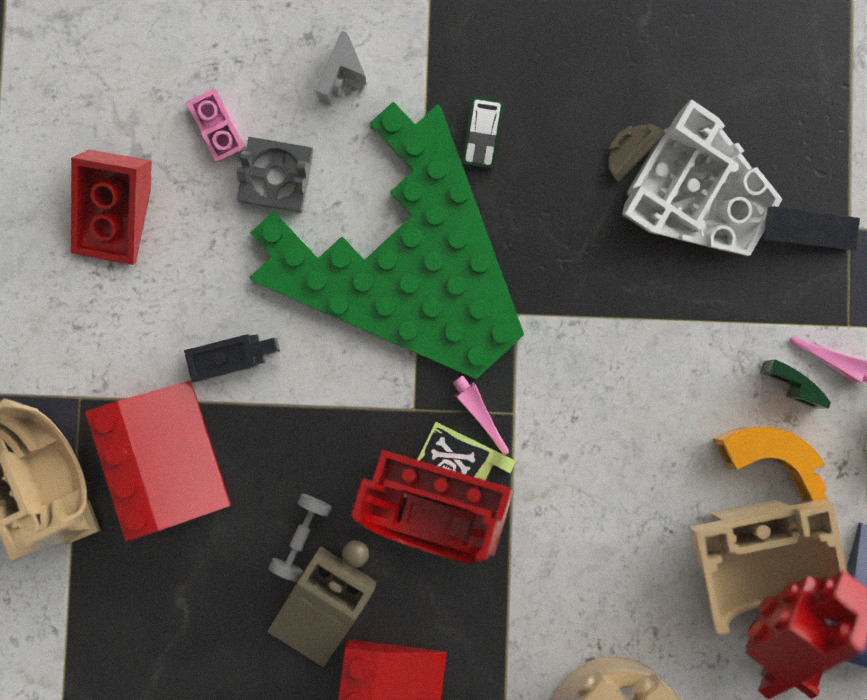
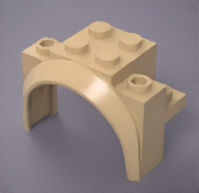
M3 399L0 401V537L12 562L18 561L48 545L61 544L90 528L84 516L87 501L84 475L79 461L65 436L37 408ZM5 442L13 452H8Z

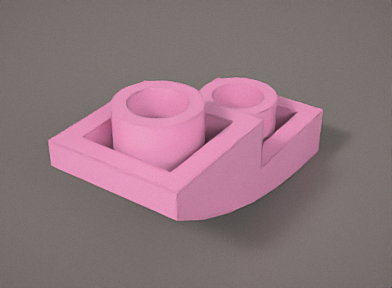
M215 88L186 102L215 162L245 148Z

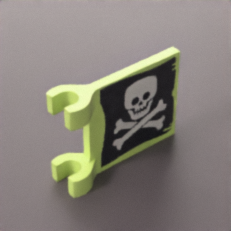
M435 422L417 459L482 480L487 479L492 466L495 465L511 473L516 463L515 460L438 422Z

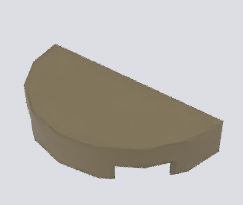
M648 124L636 127L628 126L617 134L609 147L608 167L614 178L619 182L666 133L661 128Z

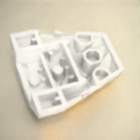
M691 99L676 115L670 127L664 130L666 134L653 146L627 191L629 197L624 204L622 215L649 233L742 256H750L765 231L767 208L772 206L778 207L782 198L758 167L752 168L741 154L744 152V149L738 142L733 144L722 130L725 125L719 117Z

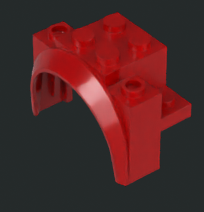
M844 570L831 578L812 579L810 576H806L798 582H790L774 597L769 595L761 602L758 607L760 615L752 622L748 629L749 639L745 647V653L763 667L760 673L762 680L758 692L768 700L793 687H796L812 699L819 695L820 690L818 686L823 672L864 652L867 642V588ZM826 621H833L838 623L834 627H832Z

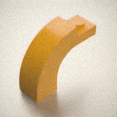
M742 427L713 439L729 469L739 470L757 460L771 458L779 462L788 471L804 503L819 499L828 501L824 493L827 490L826 485L820 475L814 473V470L825 464L815 449L797 435L772 427Z

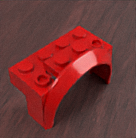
M382 450L373 480L362 479L351 516L364 528L392 541L443 558L463 563L479 564L489 559L490 555L495 556L514 490L503 485ZM416 495H419V496H422V497H426V498H429V499H432V500H436V501H439V502H442V503H445V504H449V505H452V506H455V507H459V508L464 509L465 511H462V510H459V509H456V508H452V507H449V506H446V505H442V504H439V503H436V502H433V501H429V500H426V499L417 497ZM407 498L405 508L401 517V521L399 523L397 518L401 509V505L403 499ZM471 520H473V523H472V526H471V530H470V533H469V536H468V540L466 541V537H467V534H468V531H469V527H470V524H471Z

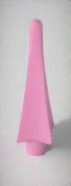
M797 337L790 339L793 345L818 358L854 385L862 381L867 383V361L819 347Z
M463 375L452 382L459 392L454 396L484 428L501 453L507 455L509 449L499 435L476 384L472 383L469 385Z

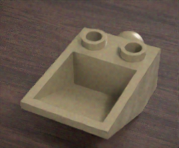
M358 540L350 541L344 546L342 551L343 560L320 546L267 631L322 667L325 666L374 592L377 581L356 569L363 566L369 558L368 547ZM320 566L323 567V568H325L326 570H328V571L331 572V573H329V574H324V573L321 571ZM348 584L358 589V591H351L348 587Z

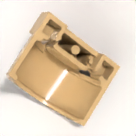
M776 499L711 512L712 522L689 527L695 560L702 568L713 627L719 635L730 633L728 625L731 620L744 612L758 608L767 596L771 595L774 597L790 582H798L806 576H810L812 579L831 578L843 570L847 572L834 503L824 499L791 506Z
M603 657L586 662L573 670L559 685L552 700H630L618 687H633L632 693L635 696L632 700L681 699L659 674L645 664L629 658Z

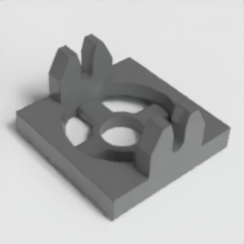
M248 136L246 151H242L239 156L242 166L237 168V179L240 182L237 201L302 213L314 152L313 148ZM275 151L273 163L265 168L253 166L261 155ZM285 154H289L296 161L298 174L289 173L283 165ZM274 167L282 168L285 172L283 182L278 185L271 184L267 180L268 171ZM251 177L264 179V182L268 185L266 197L262 196L255 189ZM287 183L294 184V190L290 195L277 199L280 188H283Z

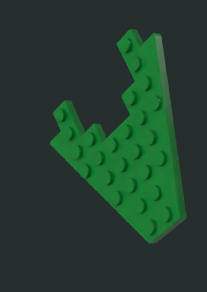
M393 101L370 122V127L412 170L406 178L390 191L391 196L411 217L365 260L343 236L317 258L273 211L250 232L272 257L249 278L254 283L476 380L524 335L441 107L437 104L415 124Z

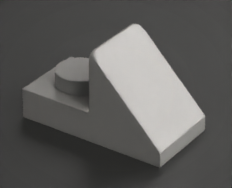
M341 31L315 90L318 99L331 105L334 96L339 97L345 85V78L343 76L367 85L365 73L350 37L344 31Z

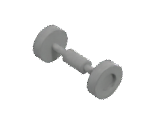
M301 494L297 504L309 511L303 524H299L289 545L292 549L287 560L273 558L268 568L274 574L294 582L300 580L303 570L292 563L297 552L302 551L311 531L309 525L314 514L328 517L332 508L326 502L306 494Z

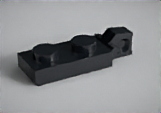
M246 334L184 350L191 382L195 383L258 367V365L265 363L263 355L279 352L280 347L277 338L260 341L258 334Z

